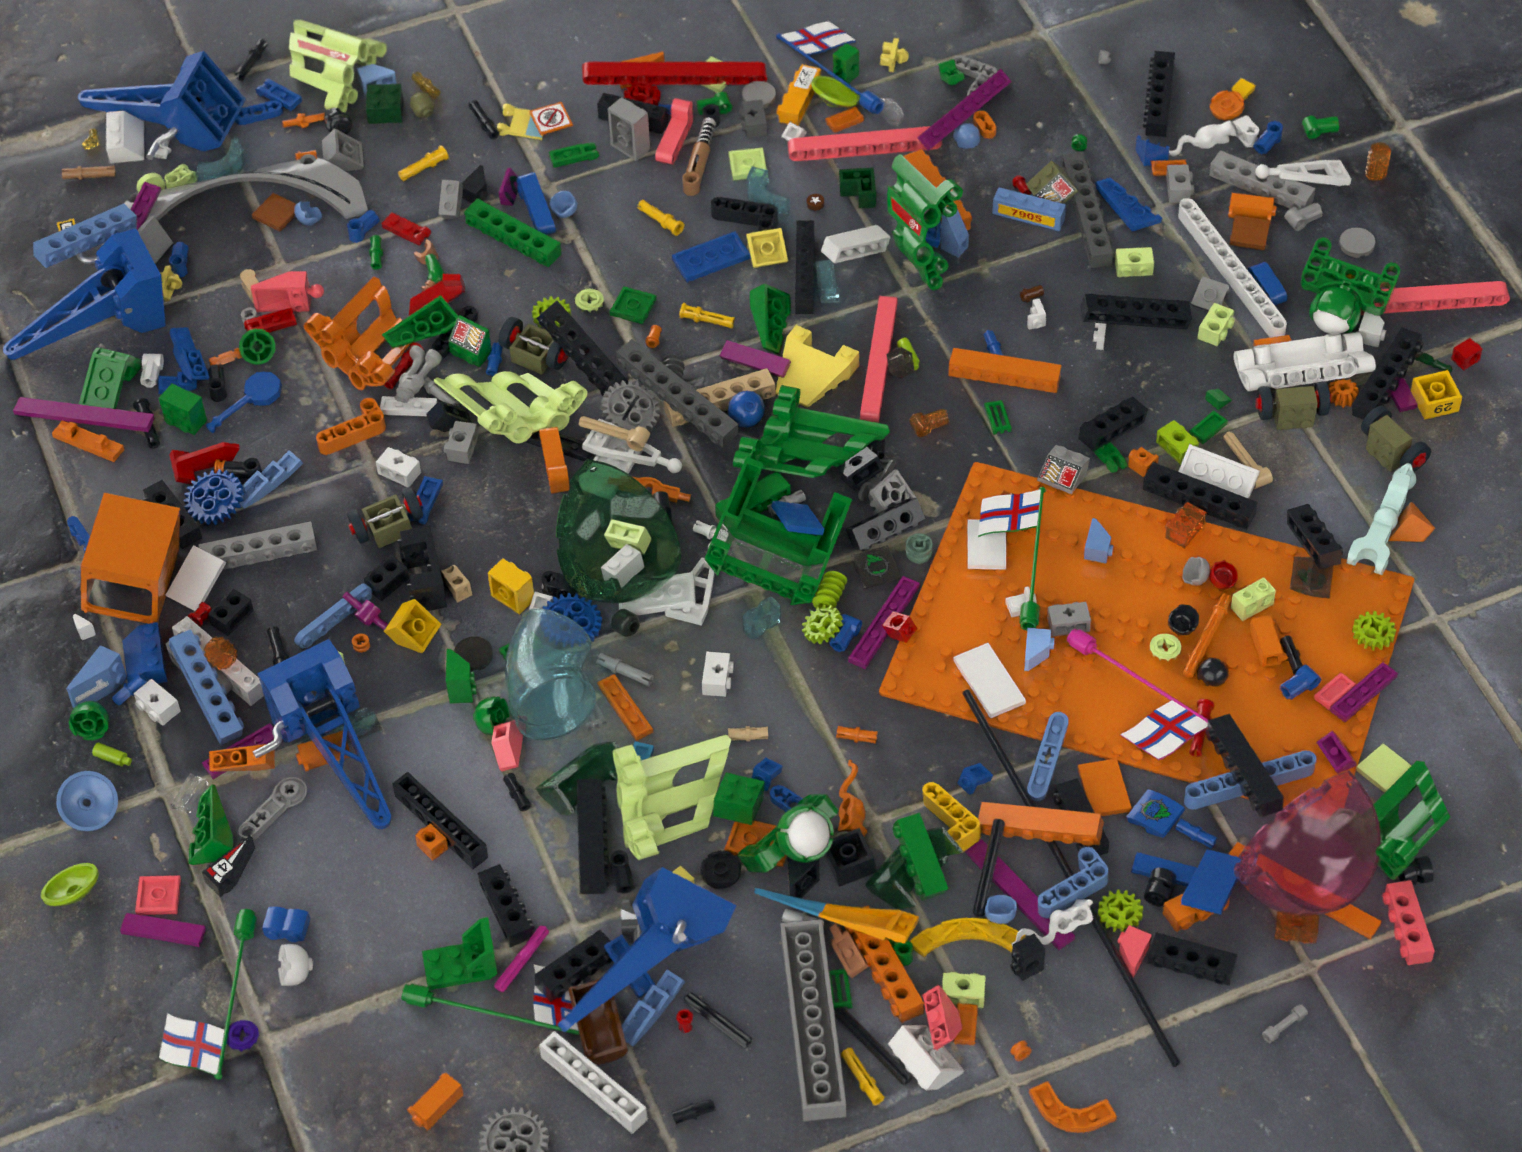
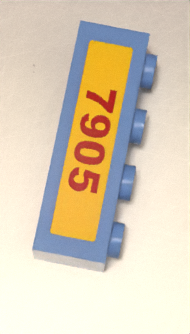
M1000 187L993 199L994 215L1060 231L1065 220L1066 204Z

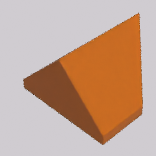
M1410 502L1399 515L1398 523L1392 530L1388 541L1424 542L1434 531L1435 527L1415 504Z

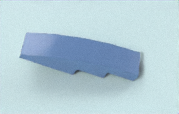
M289 450L277 463L273 460L261 473L257 470L243 485L244 495H242L244 501L239 502L240 506L245 509L262 499L289 478L303 462Z
M666 970L657 985H652L644 999L637 1002L622 1024L624 1037L628 1044L634 1046L657 1021L684 985L685 981Z

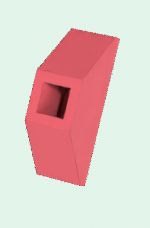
M525 717L494 726L491 743L501 772L519 766L526 722Z
M939 985L922 995L935 1050L953 1041L962 1029L958 1009Z

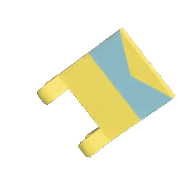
M510 104L503 105V115L507 117L513 115L510 127L503 123L497 125L499 136L509 134L538 140L543 138V135L540 136L529 113L531 110L515 108Z

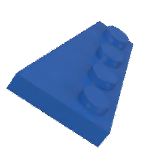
M1112 178L1095 182L1096 190L1131 231L1161 223L1162 217L1160 215H1154L1151 212V208L1147 205H1141L1138 202L1139 199L1134 195H1128L1126 189Z

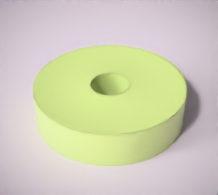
M149 173L141 177L136 186L138 192L144 182L159 186L161 190H164L165 181L160 174Z

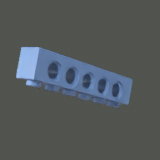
M125 204L119 205L33 242L34 257L45 268L105 243L113 234L135 229L137 216Z
M190 629L169 638V647L219 744L222 745L241 737L244 724L240 717H236L234 713L236 710L232 701L227 700L225 696L227 695L226 689L223 684H219L215 668L210 667L207 652L201 650L199 646L201 642L198 635H194ZM193 651L195 654L189 656L185 652ZM196 667H201L204 670L202 672H196L194 669ZM210 684L212 688L205 689L203 685ZM214 700H218L221 702V704L215 706L211 704V702ZM227 717L229 718V721L222 722L220 721V718Z

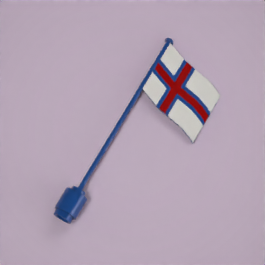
M822 22L795 32L778 33L776 35L777 39L784 41L860 96L859 104L869 112L879 114L883 110L884 102L880 97L869 90L863 93L859 92L809 56L825 52L845 43L856 42L855 39L831 22Z

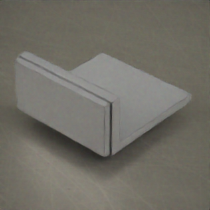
M1202 277L1191 305L1210 310L1214 303L1222 305L1226 293L1229 294L1230 292L1229 285Z

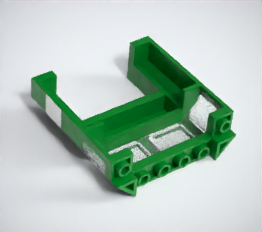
M746 456L704 560L717 576L720 571H723L747 583L755 584L782 597L792 599L790 605L812 603L852 499L834 492L821 523L824 528L823 535L814 536L805 533L789 532L783 523L746 508L764 463Z

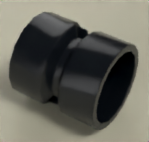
M1429 857L1414 858V861L1398 877L1400 882L1411 880L1412 885H1416L1417 881L1420 884L1432 882L1434 873Z
M1154 868L1149 876L1144 899L1154 906L1164 907V903L1171 900L1172 891L1177 880L1176 875L1165 868Z

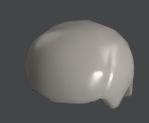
M1199 556L1197 558H1189L1183 569L1182 578L1184 582L1194 586L1206 582L1210 574V564L1206 559Z

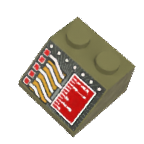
M1052 160L1026 183L1035 197L1065 204L1078 192V189L1063 168Z

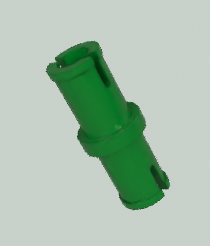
M373 235L370 238V267L374 270H379L382 268V238L379 235Z

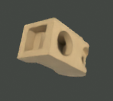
M247 269L241 272L240 278L243 289L254 304L251 285L259 282L256 279L255 272Z
M456 565L440 571L443 582L448 586L457 603L472 596L470 582Z

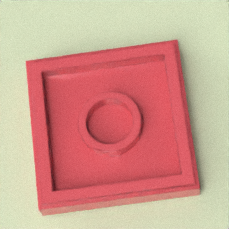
M180 875L139 876L136 914H178L181 887Z

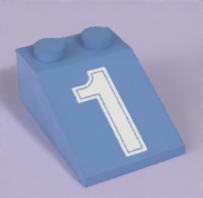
M101 645L98 647L66 688L73 708L84 701L96 702L116 691L124 683L127 676L119 653Z

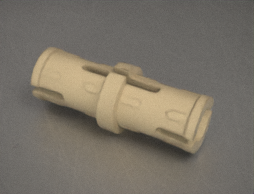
M746 726V728H728V737L731 741L746 740V742L756 739H768V727L750 728V726Z

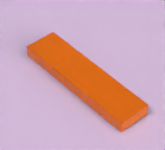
M615 674L597 682L599 689L636 741L653 733V728Z

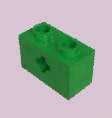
M845 43L833 53V73L848 84L859 76V50Z

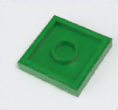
M623 286L609 311L610 316L643 325L657 297L650 293Z

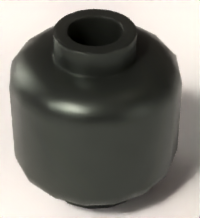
M627 609L616 611L611 619L612 629L625 637L635 634L640 626L638 616Z

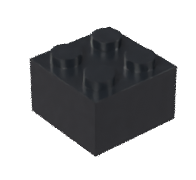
M860 828L833 838L832 845L825 854V858L839 887L877 873L874 857Z

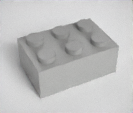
M621 97L608 108L611 146L637 161L650 150L648 113L634 105L631 101Z

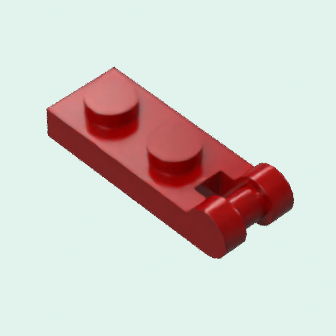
M393 212L381 223L382 228L416 245H421L424 242V238H428L431 234L428 227H421Z
M292 308L251 318L244 322V327L247 331L256 328L263 329L268 333L297 325Z

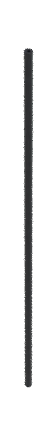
M970 690L963 691L964 698L1025 806L1035 807ZM1055 840L1052 842L1046 841L1066 878L1073 876L1074 874ZM1090 906L1093 917L1091 922L1172 1066H1178L1180 1064L1178 1057L1093 907Z

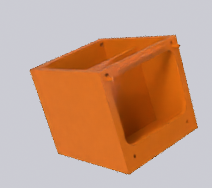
M108 493L103 494L81 563V610L84 613L92 612L147 624L159 621L166 598L165 595L168 591L179 554L180 508ZM98 579L149 590L152 593V615L145 616L90 604L88 600L94 580Z

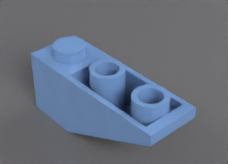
M957 209L956 214L952 217L941 215L940 241L942 250L959 258L968 248L969 234Z

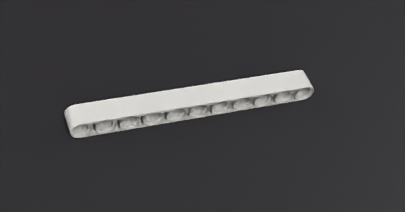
M1182 199L1178 214L1180 221L1270 338L1284 336L1287 325L1284 317L1192 199Z

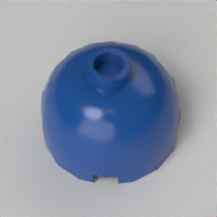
M754 391L738 392L731 398L728 404L729 417L737 422L739 427H753L764 416V401Z

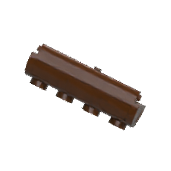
M599 979L579 986H571L568 989L572 1007L586 995ZM612 996L577 1022L584 1055L595 1065L618 1060L628 1052L615 998Z

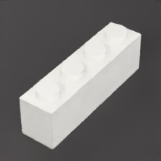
M878 225L827 236L821 252L833 263H839L885 252L891 237Z

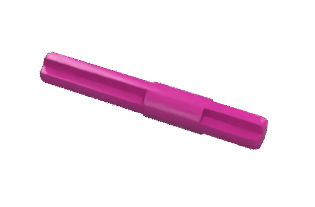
M540 925L494 984V987L499 992H504L547 937L549 930L545 926Z

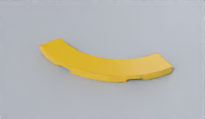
M958 918L943 921L937 926L927 928L914 936L910 942L913 945V950L922 957H925L931 951L944 944L965 939L992 942L1012 952V943L1016 941V935L1019 931L1006 924L1001 925L990 922L988 919Z

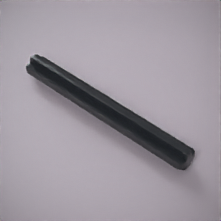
M1001 819L993 820L973 907V914L983 917L985 914V906L987 905L1005 826L1004 820Z
M841 1007L836 1011V1018L902 1085H906L911 1081V1075L845 1008Z

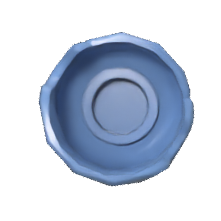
M963 123L954 130V141L957 142L958 147L969 149L979 144L980 133L973 124Z
M560 191L551 198L549 206L557 217L568 218L577 210L578 203L571 192Z
M300 201L294 208L295 216L303 225L311 226L322 219V213L318 207L312 208L309 206V201Z
M1006 895L989 897L985 906V915L993 923L1007 924L1015 918L1017 902L1012 897Z

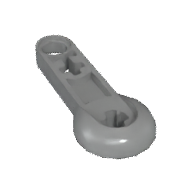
M297 777L284 778L278 782L272 795L239 827L238 833L241 840L243 841L248 837L244 836L243 832L247 829H252L253 833L250 836L255 841L288 808L302 803L307 795L305 782ZM287 790H294L293 793L290 794L289 792V794H287Z

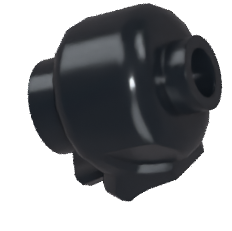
M331 108L325 111L324 120L326 122V129L329 132L333 129H337L346 135L350 132L352 120L347 113L341 112L339 108Z

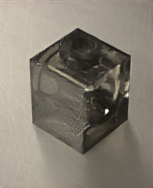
M898 347L887 353L890 374L903 378L915 372L912 352Z

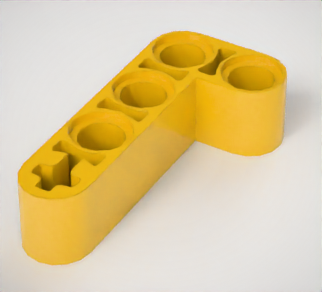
M929 782L923 786L922 792L925 807L950 828L946 833L947 848L950 853H963L981 839L980 821L937 783Z

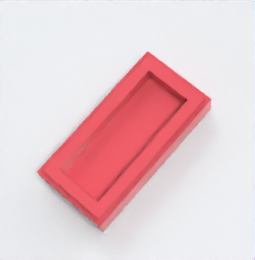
M1340 673L1317 692L1314 699L1330 710L1331 706L1350 691L1356 683L1343 673Z

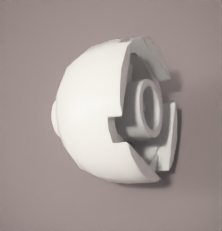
M295 944L281 945L278 961H281V968H278L280 983L283 986L298 985L307 978L308 971H312V958H308L307 952L301 946Z

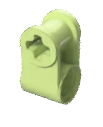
M181 164L165 175L166 189L195 183L198 179V173L191 171L187 165Z

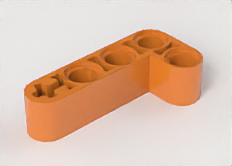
M373 398L363 399L360 402L362 415L319 432L316 435L319 452L323 455H329L383 433L386 425L383 412Z
M558 427L539 429L551 494L570 491L568 471L564 461Z

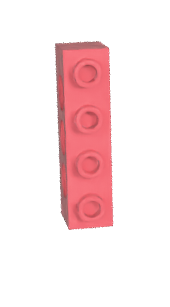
M1411 880L1387 884L1386 890L1382 895L1385 905H1388L1389 920L1394 923V935L1396 940L1400 941L1402 958H1405L1407 965L1432 962L1435 950Z

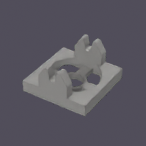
M897 469L893 470L869 492L873 498L870 506L876 508L875 513L887 509L890 503L897 504L902 502V495H904V500L910 497L916 498ZM883 487L888 491L887 499L884 501L881 495ZM893 490L896 491V493L898 494L897 501H894L891 498V492Z

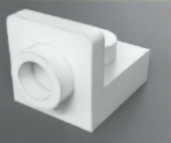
M1040 298L1033 300L1032 308H1030L1031 315L1027 317V327L1029 330L1046 326L1045 310Z
M1029 586L1024 588V594L1006 598L1005 603L1011 617L1020 616L1021 605L1029 601ZM1034 594L1033 602L1037 603L1036 596Z

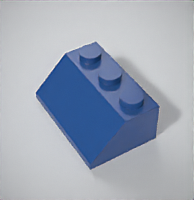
M158 622L137 626L122 641L127 682H130L138 673H142L148 681L152 679L157 684L168 682Z

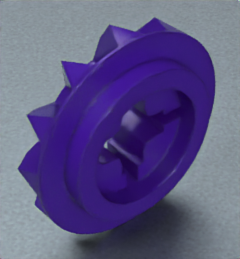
M239 1020L229 1026L227 1045L232 1050L236 1049L241 1052L244 1049L250 1050L251 1046L257 1044L259 1037L257 1026L248 1020ZM244 1030L246 1037H244V1040H242L241 1042L239 1037L241 1036V1033Z

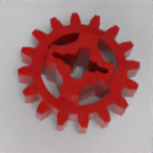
M636 84L631 85V87L627 86L626 91H624V98L657 106L658 102L661 101L660 90H658L657 85Z

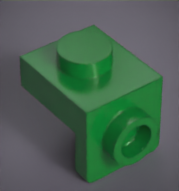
M954 59L938 64L940 77L944 82L955 85L959 81L964 80V74L956 69Z

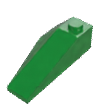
M764 283L750 290V309L763 348L777 354L780 351L783 340V329L787 326L786 318L791 312L790 294Z
M440 295L383 333L382 337L394 349L449 332L454 328L458 315Z
M211 784L200 796L196 817L199 820L192 832L195 834V840L189 846V864L191 865L215 862L234 847L233 835L216 786Z

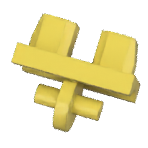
M894 38L893 43L884 42L880 65L889 66V72H894L896 61L901 64L909 58V53L904 48H898V38Z
M165 266L164 271L160 272L162 278L163 299L166 302L170 301L175 289L181 288L182 280L179 278V275L172 272L171 266Z

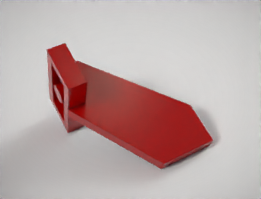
M443 274L442 281L410 298L409 316L440 295L449 304L460 294L465 293V284L461 274Z
M222 442L192 453L172 449L169 455L175 481L192 484L191 481L196 480L195 471L214 467L216 460H220V462L223 460L233 461L240 449L239 444Z

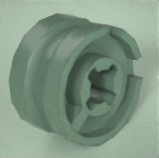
M918 533L911 535L907 539L906 556L911 562L921 564L930 560L933 547L930 537Z

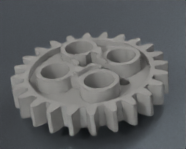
M622 380L620 385L616 382L613 387L610 386L608 391H605L604 397L601 400L602 405L600 409L604 410L601 416L606 417L605 421L615 424L620 428L631 430L640 426L651 431L660 416L658 414L660 408L657 407L659 401H654L656 394L650 395L651 390L646 391L644 385L639 387L638 381L635 385H632L631 380H629L628 384ZM635 397H638L639 399L636 401L634 407L631 409L628 417L625 421H623L622 418L631 406L633 400L635 399Z
M512 1107L511 1113L503 1109V1115L496 1112V1119L494 1120L489 1117L490 1125L483 1124L484 1131L480 1132V1152H544L549 1149L547 1144L549 1142L548 1129L544 1128V1121H539L538 1114L532 1117L531 1110L524 1114L523 1108L516 1112L515 1108ZM504 1128H510L509 1131H502ZM524 1132H532L529 1135H523ZM499 1147H505L504 1150H496Z

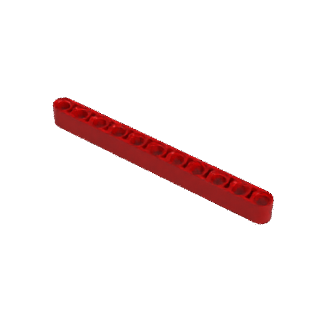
M586 62L582 65L583 82L587 85L722 84L723 82H726L725 85H747L755 81L767 82L766 65L763 62Z

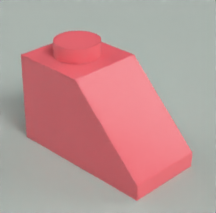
M1129 925L1125 932H1121L1118 943L1120 944L1119 953L1134 978L1151 945L1152 935Z

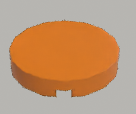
M1221 91L1211 99V113L1218 120H1232L1243 112L1244 99L1237 91Z

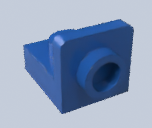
M765 758L754 766L751 778L764 781V790L767 791L770 788L771 780L781 773L783 766Z
M981 763L964 768L957 783L969 795H972L978 785L990 782L993 775Z

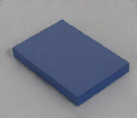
M781 501L772 502L771 507L787 531L823 535L824 528L808 505Z

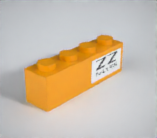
M801 64L799 70H796L794 80L790 82L788 92L784 94L782 104H779L777 108L780 123L789 124L791 122L799 126L815 94L811 82L814 77L821 76L820 68Z

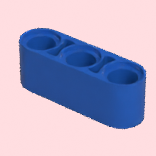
M1267 262L1248 267V272L1274 306L1287 301V293Z

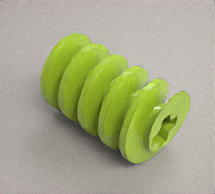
M836 571L826 572L813 598V606L822 609L823 605L826 604L827 607L832 605L836 608L837 602L840 600V596L848 581L846 576Z

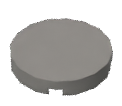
M755 81L743 88V102L762 99L764 109L775 102V88L767 82Z
M1362 228L1347 229L1341 234L1339 239V246L1343 253L1355 258L1370 255L1376 243L1372 233Z

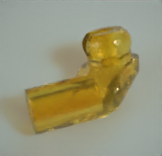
M90 129L89 137L82 142V147L85 150H89L99 144L96 129Z

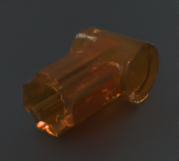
M940 409L925 415L920 412L910 417L909 423L918 437H924L932 429L949 424V418L946 410Z

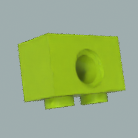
M1175 420L1157 430L1156 443L1180 465L1183 462L1189 444L1199 447L1198 440L1191 436Z

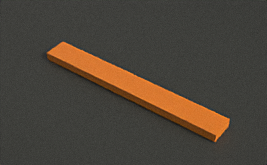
M1239 842L1235 844L1228 854L1246 859L1244 870L1370 940L1381 926L1382 921Z

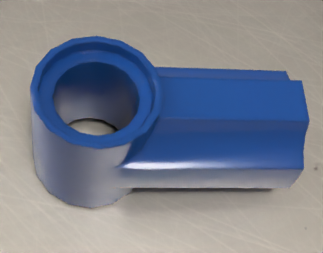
M1272 121L1268 123L1265 132L1254 143L1257 153L1261 155L1266 154L1274 144H1278L1281 141L1283 126L1280 122Z
M373 210L367 211L360 218L352 219L348 222L347 227L350 241H363L364 234L380 222L379 217Z
M177 242L173 245L172 255L169 258L171 270L174 274L179 275V278L187 274L186 265L189 247L183 242Z
M842 614L843 620L841 622L843 626L838 627L840 632L834 633L835 638H831L830 646L837 652L845 651L853 636L859 634L862 620Z
M1306 664L1298 669L1295 676L1281 684L1280 690L1286 699L1292 700L1307 689L1309 691L1315 689L1320 684L1321 677Z

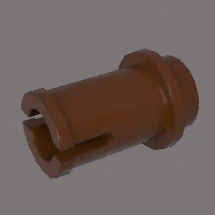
M1041 285L1029 289L1024 288L1020 291V298L1023 302H1030V299L1044 295Z

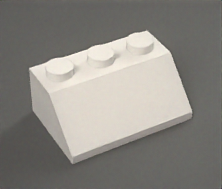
M125 111L106 112V150L110 164L144 160V121Z
M927 1025L902 1026L888 1043L892 1048L893 1054L901 1059L905 1064L906 1070L916 1077L918 1084L925 1090H937L964 1072L963 1068L944 1046L938 1050L933 1048L930 1029Z

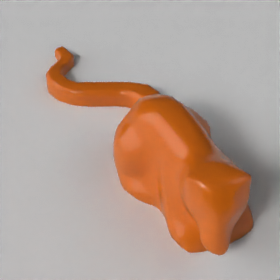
M850 759L848 766L852 767V771L839 790V796L843 799V802L839 808L840 822L838 831L850 832L860 828L863 836H865L868 831L863 826L866 814L863 802L852 794L847 793L849 785L858 773V766L852 763Z

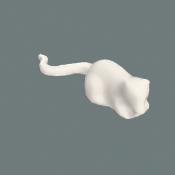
M1230 120L1219 125L1201 127L1196 133L1195 138L1189 135L1182 136L1178 141L1177 149L1169 151V155H1178L1185 142H1190L1200 148H1211L1215 144L1228 143L1229 135H1236L1235 128Z
M1076 899L1072 907L1053 911L1050 916L1049 934L1047 936L1040 937L1034 931L1024 928L1017 933L1016 941L1012 943V946L1020 941L1023 935H1031L1035 933L1042 944L1046 945L1053 941L1056 932L1062 934L1074 931L1079 925L1090 923L1093 920L1090 910L1093 901L1089 899Z

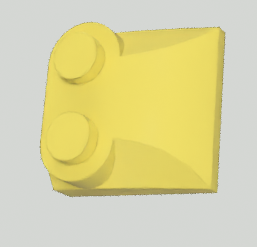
M781 228L746 234L753 268L788 262Z

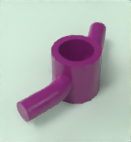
M349 592L344 593L342 597L357 609L354 616L368 627L375 623L381 629H386L388 623L378 617L381 610L369 600H365L362 604Z

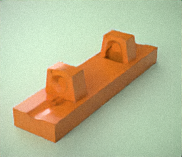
M62 420L52 432L53 438L112 462H115L125 450L122 444L108 439L103 434L97 435L80 428L71 421L68 423Z

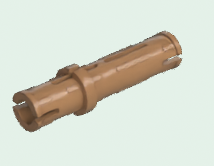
M115 166L63 168L62 178L63 180H83V178L116 177Z

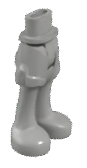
M419 346L411 347L409 354L413 359V364L408 372L403 373L399 379V385L396 389L397 394L394 397L396 401L407 403L424 386V378L442 360L441 355L437 351L430 349L425 353Z

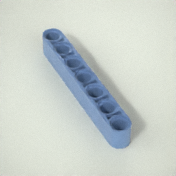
M1301 751L1262 764L1276 786L1311 776L1314 773L1317 758L1311 751ZM1232 772L1189 784L1185 790L1184 804L1187 808L1194 810L1243 796L1239 783L1234 781Z

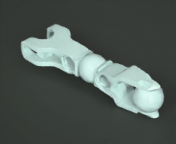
M1406 463L1394 472L1392 481L1388 486L1380 509L1374 515V521L1367 535L1353 541L1348 553L1347 564L1355 566L1359 560L1369 559L1375 564L1374 573L1383 575L1390 556V551L1386 544L1391 531L1398 523V517L1404 508L1408 490L1412 489L1416 484V474L1410 463Z

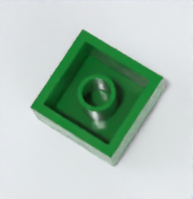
M171 383L159 397L164 421L168 425L175 426L185 433L188 432L195 435L207 422L201 396Z
M726 772L714 797L713 816L752 825L764 799V781Z

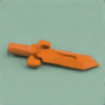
M300 113L297 114L295 119L282 121L283 128L295 125L306 128L311 122L324 120V113L310 116Z

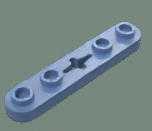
M364 583L351 591L350 594L363 604L365 600L371 599L372 589ZM342 598L303 628L294 639L295 644L302 649L310 647L314 641L324 636L345 617L354 613L356 608Z
M1055 712L1050 715L1027 786V793L1033 801L1045 799L1068 729L1069 719L1062 712ZM1049 749H1051V757L1047 764H1045V756Z

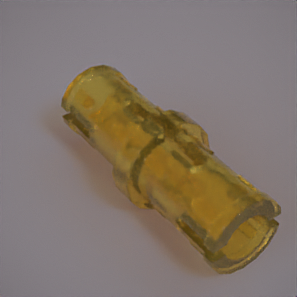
M418 71L416 74L413 73L411 79L420 86L422 91H426L433 99L440 95V90L432 84L430 79L425 78Z

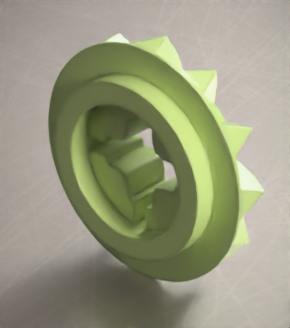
M595 289L582 290L575 297L577 309H581L583 312L586 310L590 313L592 310L598 311V308L602 307L604 302L602 293Z
M1159 634L1151 640L1150 651L1153 657L1156 656L1159 660L1166 659L1169 661L1172 658L1176 659L1177 655L1180 654L1181 643L1171 634ZM1163 643H1165V646L1168 648L1167 652L1164 651V648H1162Z

